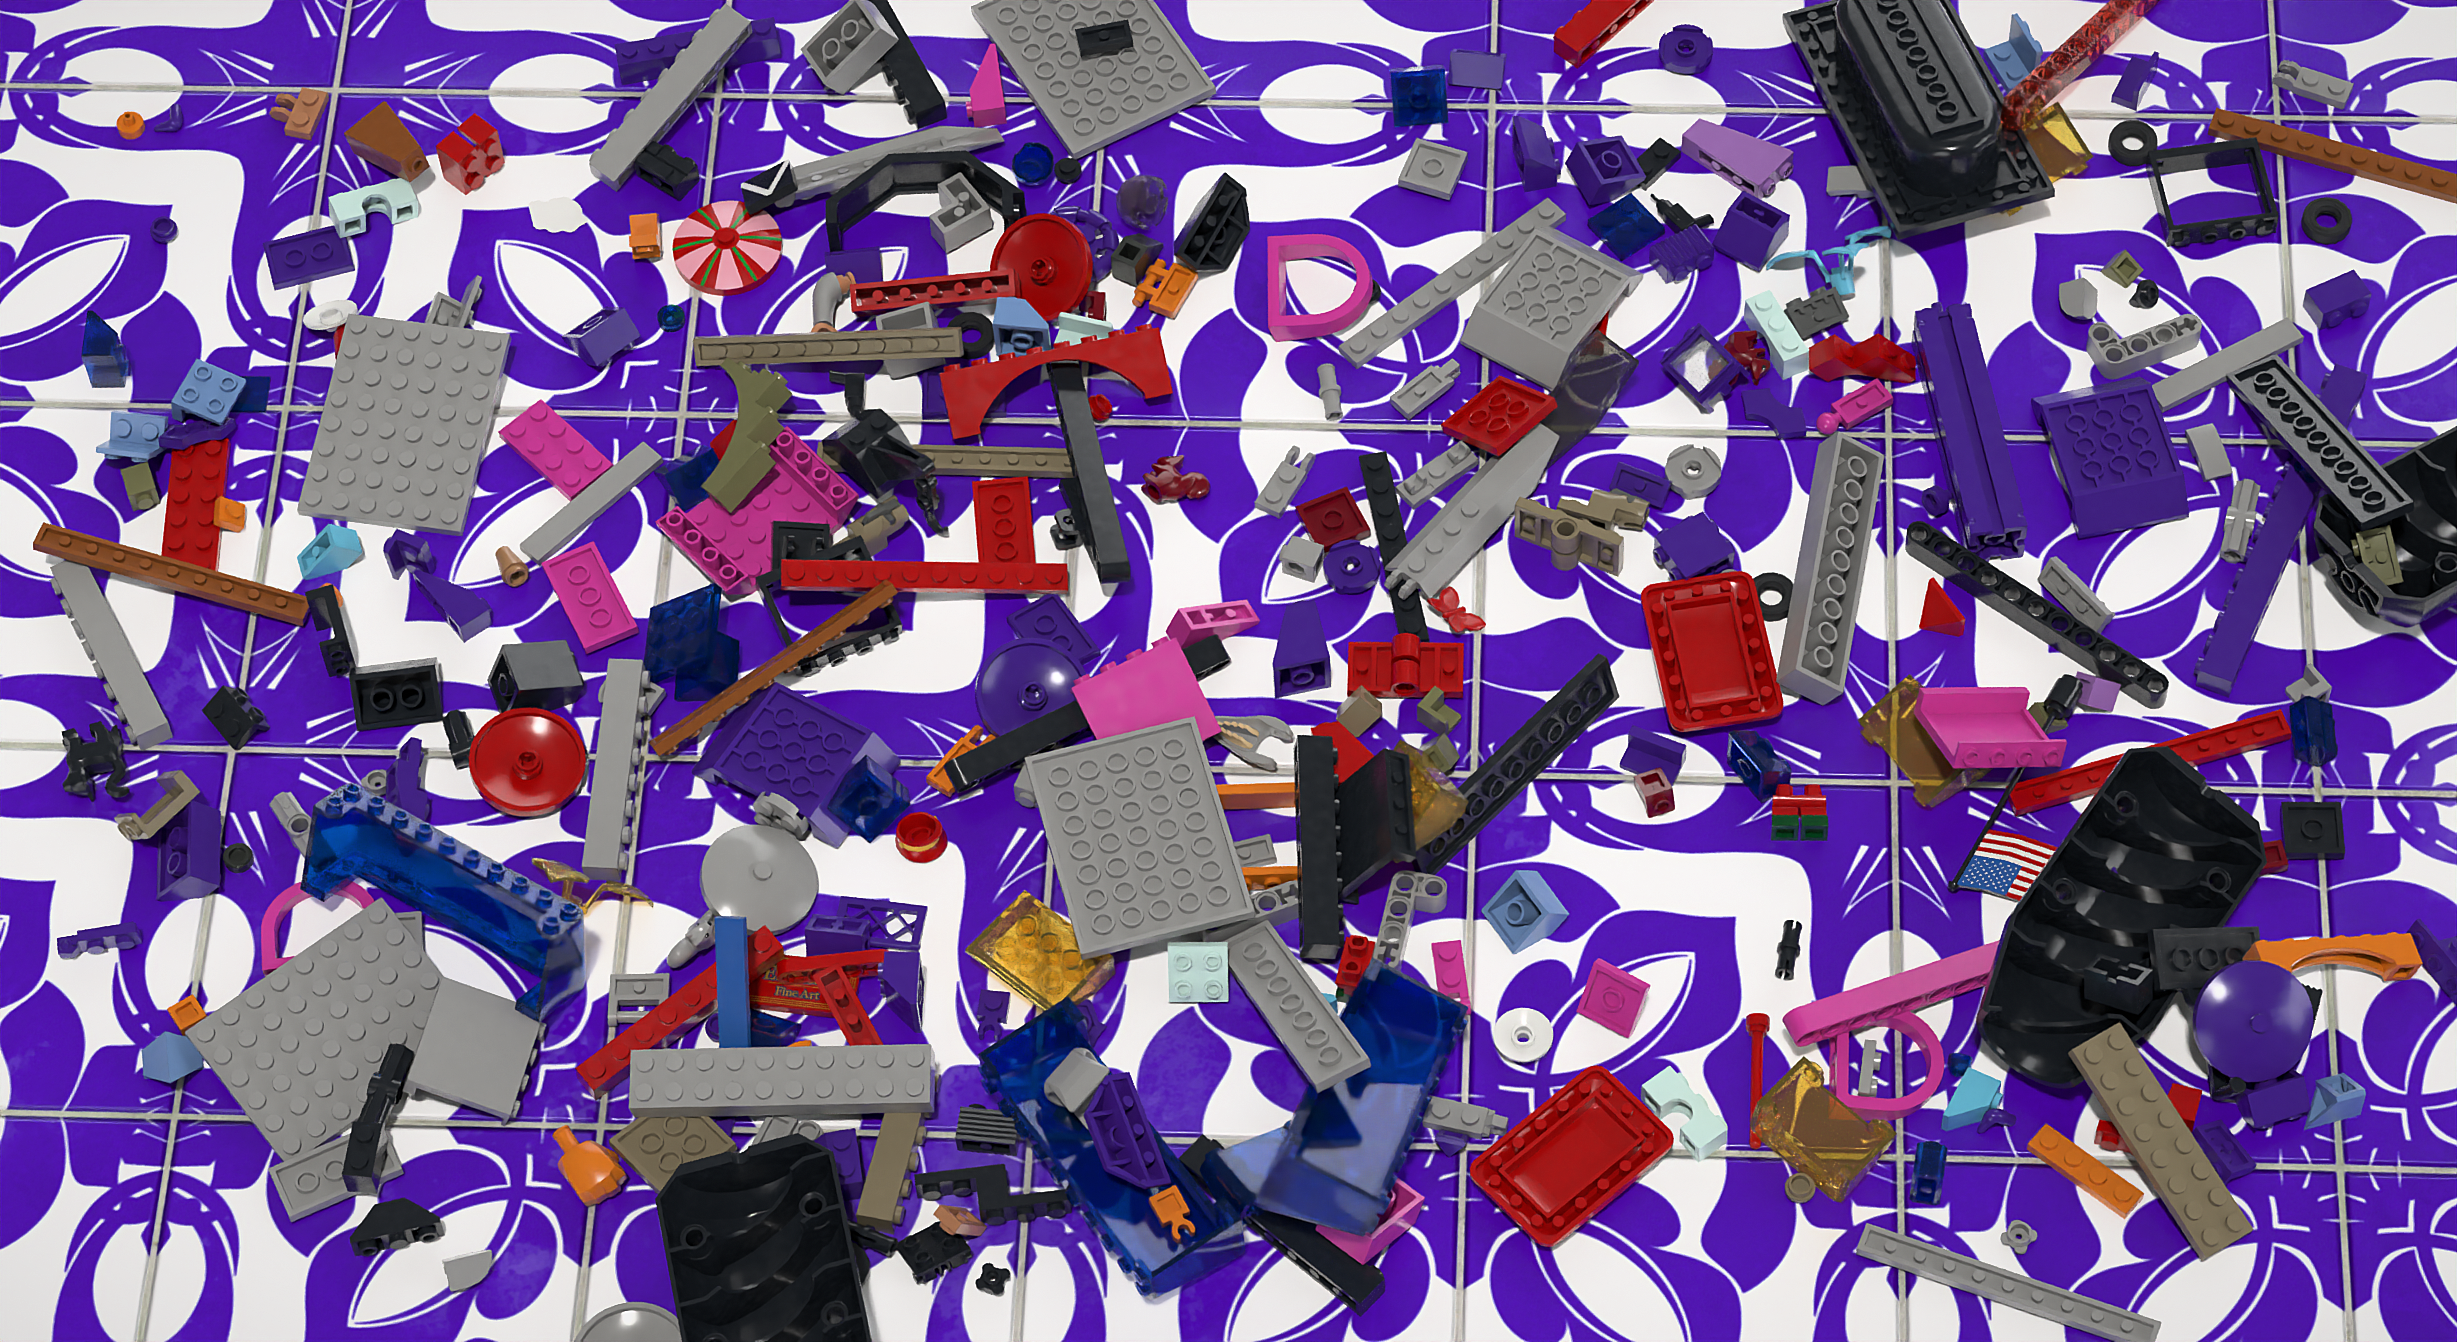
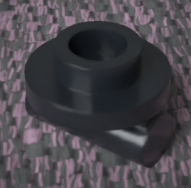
M2142 280L2138 284L2136 292L2129 300V303L2135 308L2139 307V305L2145 308L2153 307L2159 298V290L2156 283L2152 280Z

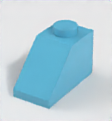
M328 524L297 556L303 579L310 580L347 569L362 553L357 532L353 529Z
M1968 1067L1943 1114L1941 1129L1949 1131L1980 1122L1986 1111L1999 1108L2004 1094L2000 1093L2002 1081Z

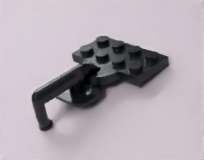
M2259 927L2153 929L2148 931L2147 936L2155 991H2182L2185 1003L2193 1012L2196 999L2205 983L2220 969L2232 963L2243 961L2242 958L2251 948V945L2260 940ZM2206 1061L2210 1095L2214 1101H2221L2245 1091L2246 1084L2241 1078L2232 1077L2229 1083L2226 1084L2225 1075L2214 1069Z

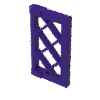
M841 896L836 916L860 919L868 914L875 922L874 925L869 927L870 934L880 928L887 937L886 939L870 937V946L919 952L928 906ZM848 907L864 909L852 917L847 913ZM872 911L892 912V914L879 921ZM901 914L917 915L915 921L908 924ZM898 918L904 928L891 935L884 925ZM907 932L912 935L911 942L896 940Z

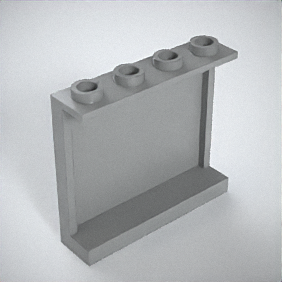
M443 976L437 988L402 1091L414 1095L418 1088L503 1118L501 1125L505 1127L509 1117L515 1118L521 1101L516 1100L518 1091L524 1092L529 1075L524 1074L527 1065H533L538 1049L533 1048L535 1039L541 1040L546 1024L541 1022L544 1011Z

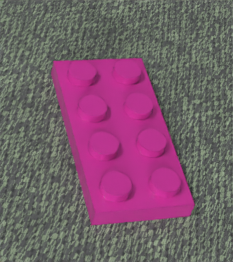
M542 399L498 431L499 437L570 502L614 466L613 463Z
M594 541L541 563L543 571L586 654L639 632Z

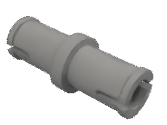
M1323 364L1317 368L1321 386L1319 397L1323 399L1325 418L1334 421L1343 417L1339 397L1341 395V387L1337 385L1335 366L1333 364Z

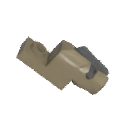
M1617 488L1610 492L1594 489L1588 505L1582 504L1577 500L1560 498L1557 509L1579 520H1587L1605 530H1614L1616 524L1622 528L1643 530L1649 516L1650 502Z
M893 495L877 504L865 515L848 524V536L834 545L861 535L872 557L888 547L887 536L899 530L909 520L907 509L903 504L900 505L898 498Z

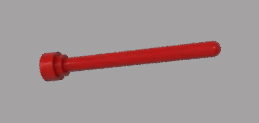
M1751 1013L1746 1016V1030L1749 1032V1036L1752 1037L1749 1145L1752 1149H1759L1762 1137L1764 1037L1770 1030V1017L1764 1013Z

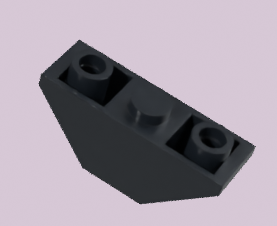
M404 1197L374 1204L350 1236V1243L355 1257L360 1255L371 1256L381 1250L390 1248L401 1249L408 1244L420 1241L431 1242L437 1239V1237L445 1236L439 1216Z

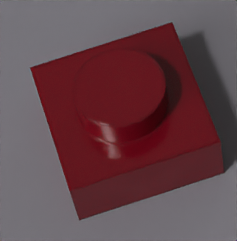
M2282 840L2263 842L2267 863L2259 875L2288 871L2289 863Z

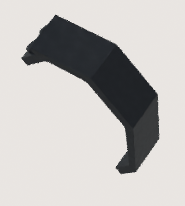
M966 150L888 154L826 200V229L830 252L842 250L843 234L898 195L938 193L937 185L959 172L963 174L986 204L1002 216V219H1004V232L1013 223L1027 216L1024 192Z

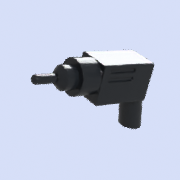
M1654 194L1650 195L1656 202L1657 212L1663 217V222L1676 234L1684 229H1688L1689 226L1692 227L1694 224L1702 228L1714 223V219L1710 214L1693 218L1679 203L1673 205L1669 200L1658 199Z
M830 370V381L845 384V405L850 416L854 418L864 411L866 395L865 373H843Z

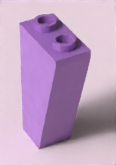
M1701 118L1682 134L1681 152L1740 191H1745L1759 199H1762L1765 195H1770L1775 189L1776 184L1782 178H1787L1794 168V152L1790 149Z

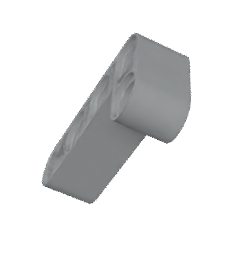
M2184 314L2122 339H2119L2109 324L2097 322L2089 328L2086 350L2103 377L2114 380L2193 350L2199 344L2202 322L2193 314Z
M1403 870L1393 876L1373 954V972L1378 982L1390 984L1398 979L1415 910L1438 913L1445 909L1447 905V884L1443 878ZM1401 888H1410V890H1408V891H1402V890H1400V889H1401ZM1430 893H1438L1439 895H1437V896H1431V895H1428V894H1430ZM1395 913H1403L1404 915H1402V916H1395V915H1393V914H1395ZM1396 938V939H1398V940H1397V941H1394V942H1391V941H1388L1387 939ZM1386 957L1391 958V962L1388 963V966H1385Z
M1289 881L1250 895L1255 911L1254 918L1218 926V929L1214 931L1207 929L1198 931L1200 940L1202 942H1223L1267 919L1273 927L1297 919V881ZM1267 907L1273 908L1270 911L1262 910Z

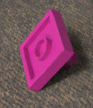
M1598 958L1593 963L1576 1012L1629 1038L1634 1033L1651 985Z

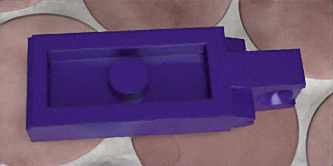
M134 922L78 930L77 935L57 938V950L60 958H75L78 954H83L84 952L99 954L104 952L105 949L116 947L119 949H129L136 944H142L141 932Z

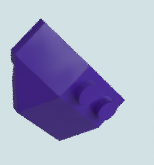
M1130 1072L1105 1076L1083 1114L1104 1171L1143 1189L1169 1185L1172 1182Z

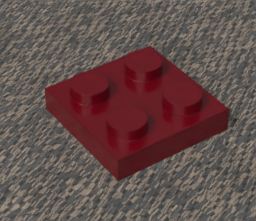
M1347 486L1295 506L1296 515L1312 542L1324 545V554L1329 552V549L1340 541L1360 540L1371 535V529Z

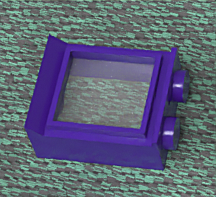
M1700 323L1688 329L1683 339L1676 346L1669 348L1660 361V364L1710 414L1714 409L1708 403L1719 392L1724 396L1728 395L1732 391V387L1728 383L1739 372L1746 378L1750 375L1743 365Z

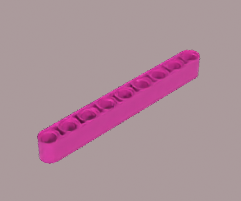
M1999 940L1796 1007L1784 1015L1782 1022L1796 1046L1803 1047L1986 986Z

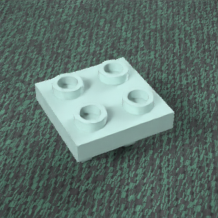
M1168 942L1169 1002H1229L1228 942Z

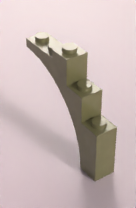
M727 358L720 366L733 379L736 385L739 400L737 423L725 454L701 487L717 504L731 513L776 464L769 456L771 450L768 446L784 430V427L777 421L780 416L776 412L792 396V392L785 386L788 381L777 371L772 374L763 368L759 373L755 370L752 372L742 361L735 363Z

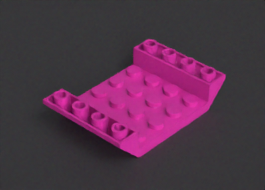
M788 426L768 446L771 450L769 456L776 464L731 513L717 504L711 497H708L688 513H685L676 506L655 521L656 525L727 595L753 594L757 591L756 577L770 572L771 525L773 521L830 524V537L840 530L859 499V495Z

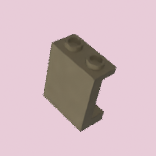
M182 770L163 772L156 779L167 793L140 818L136 813L118 814L114 818L119 824L117 829L125 838H131L132 840L151 838L200 793Z

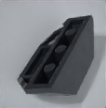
M1226 172L1223 173L1197 203L1174 241V255L1195 272L1225 271L1250 230L1246 188Z

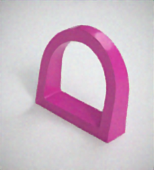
M1323 234L1267 237L1268 328L1275 342L1319 337L1338 332L1352 324L1367 308L1372 297L1373 278L1364 257L1353 245L1340 238ZM1317 256H1332L1348 262L1355 268L1357 274L1356 286L1351 296L1342 305L1320 314L1286 316V261Z
M338 877L311 878L296 883L284 890L269 905L262 920L261 949L264 976L266 977L295 957L279 958L278 950L280 925L286 914L295 905L305 899L318 895H338L353 901L363 910L375 902L372 896L355 882Z
M1910 1011L1866 1025L1891 1028L1907 1035L1918 1045L1925 1058L1926 1077L1923 1085L1907 1096L1894 1099L1850 1095L1848 1093L1849 1032L1829 1038L1828 1119L1890 1121L1906 1117L1922 1108L1933 1096L1944 1072L1943 1049L1936 1034L1929 1025Z

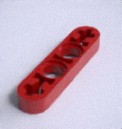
M873 949L784 959L777 963V980L786 985L815 982L812 977L813 975L837 962L840 963L848 979L877 976L878 964L884 963V951L888 950Z

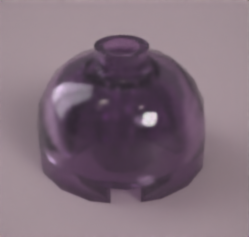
M1139 174L1128 178L1121 185L1116 195V207L1119 216L1126 224L1138 229L1151 230L1150 227L1153 223L1157 226L1161 223L1168 205V197H1164L1163 189H1167L1166 184L1161 178L1146 174Z

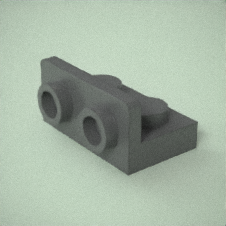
M1825 286L1809 293L1811 296L1809 299L1802 301L1801 297H1798L1786 303L1787 308L1784 310L1801 339L1850 317L1836 287L1826 290Z

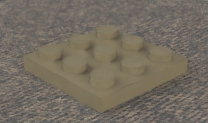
M709 1116L639 1117L609 1139L610 1147L657 1194L660 1193L680 1164L737 1150L736 1143Z

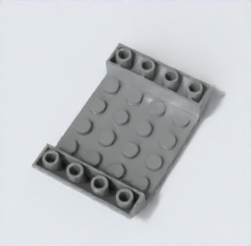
M1550 226L1535 228L1476 303L1461 337L1460 344L1555 393L1570 373L1571 358L1621 293L1629 296L1642 280L1643 274Z

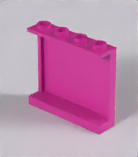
M1164 636L1152 642L1153 648L1144 653L1141 648L1127 654L1125 656L1127 661L1116 665L1115 661L1099 668L1101 674L1092 678L1089 674H1086L1074 680L1075 686L1070 689L1096 740L1195 716L1202 742L1222 732L1176 637L1169 640L1167 636Z
M1944 687L1919 689L1914 714L1953 768L2061 767L2067 741L2066 739H2049L2026 709L2030 692L2026 687Z

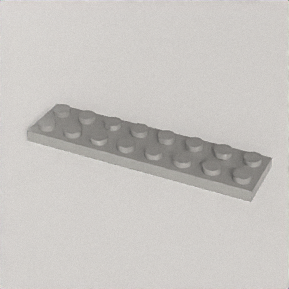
M1268 919L1223 941L1228 942V969L1317 1093L1371 1067L1367 1054Z

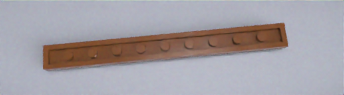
M2216 108L2208 129V135L2228 141L2257 137L2260 150L2457 204V174L2220 108Z
M42 523L33 541V550L296 625L304 626L310 612L306 596L49 523Z
M884 580L648 743L658 756L663 753L665 756L671 754L678 749L679 742L687 737L692 739L703 731L702 727L710 721L715 723L726 716V710L734 705L740 706L751 698L750 694L758 688L763 690L772 685L775 681L774 677L782 672L786 674L794 670L799 665L798 661L805 656L812 657L822 650L821 645L828 640L835 641L846 633L845 629L853 623L858 625L870 617L869 612L879 607L881 609L889 605L894 600L893 596L898 593L891 582Z

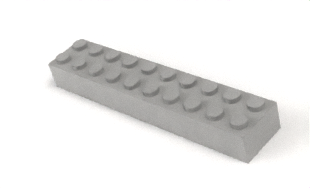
M1840 431L1830 436L1818 446L1776 678L1777 683L1821 705L1830 702L1844 691L1884 461L1882 453Z
M931 1044L631 1050L629 1109L635 1118L934 1112L935 1052Z

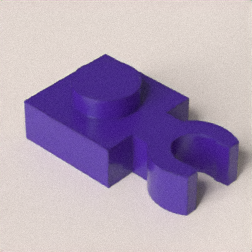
M981 989L977 1010V1021H982L978 1027L980 1040H984V1034L989 1030L994 1031L995 1041L999 1042L1001 1039L999 1023L1007 1024L1011 1002L1010 992Z

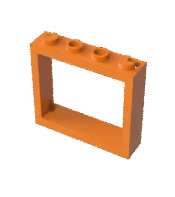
M1294 782L1216 785L1223 810L1295 807ZM1297 866L1241 868L1248 891L1257 889L1267 890L1289 881H1297Z

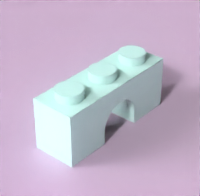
M402 178L391 179L387 182L365 186L357 190L328 197L329 215L339 238L366 232V215L370 212L378 211L386 214L392 224L418 218V200L410 183Z
M1767 290L1745 299L1744 320L1751 331H1757L1758 336L1756 339L1765 337L1770 350V361L1782 380L1807 371L1809 350L1772 292Z
M1668 1066L1642 1085L1641 1100L1660 1120L1671 1113H1681L1690 1119L1689 1122L1680 1127L1679 1142L1698 1163L1727 1143L1728 1126L1720 1115L1715 1116L1709 1109L1707 1101L1701 1094L1693 1092L1682 1073H1676L1671 1066Z

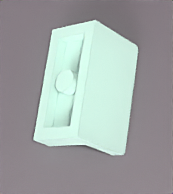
M1060 312L1058 317L1059 331L1054 344L1069 341L1070 346L1081 344L1080 338L1097 335L1098 340L1109 338L1108 332L1114 331L1113 324L1111 322Z

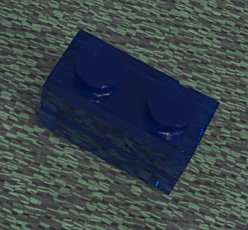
M2305 696L2290 705L2289 713L2294 758L2303 762L2307 761L2308 764L2319 767L2337 757L2338 745L2335 737V720L2333 718L2332 704L2319 701V699L2312 696Z
M1936 1141L1917 1143L1909 1198L1912 1202L1935 1206L1940 1204L1948 1150L1945 1145H1941Z

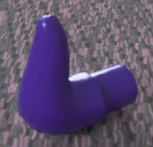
M172 104L170 106V119L154 127L155 132H174L180 129L183 122V114L179 104Z
M1998 1108L1989 1109L1985 1112L1977 1128V1133L1985 1132L1995 1123L2013 1126L2016 1123V1116L2008 1113L2006 1110Z

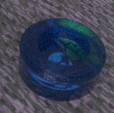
M665 305L657 313L658 325L665 332L679 331L685 325L684 311L678 305Z

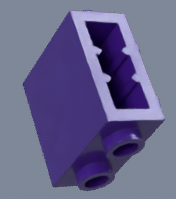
M1702 511L1695 516L1690 515L1686 517L1681 523L1670 529L1665 528L1654 537V549L1652 552L1657 563L1665 566L1671 581L1720 574L1724 570L1733 568L1735 549L1728 539L1725 540L1721 536L1713 519L1709 520Z

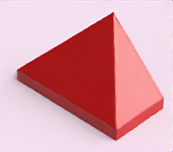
M1935 578L1929 579L1919 629L1957 637L1963 635L1965 627L1964 616Z

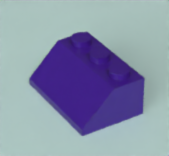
M191 800L158 830V901L204 898L220 886V858L222 855L220 848V834L222 831L220 810Z

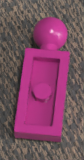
M1876 378L1832 403V413L1825 412L1817 418V429L1825 435L1833 434L1838 429L1839 423H1842L1846 429H1849L1893 404V396Z

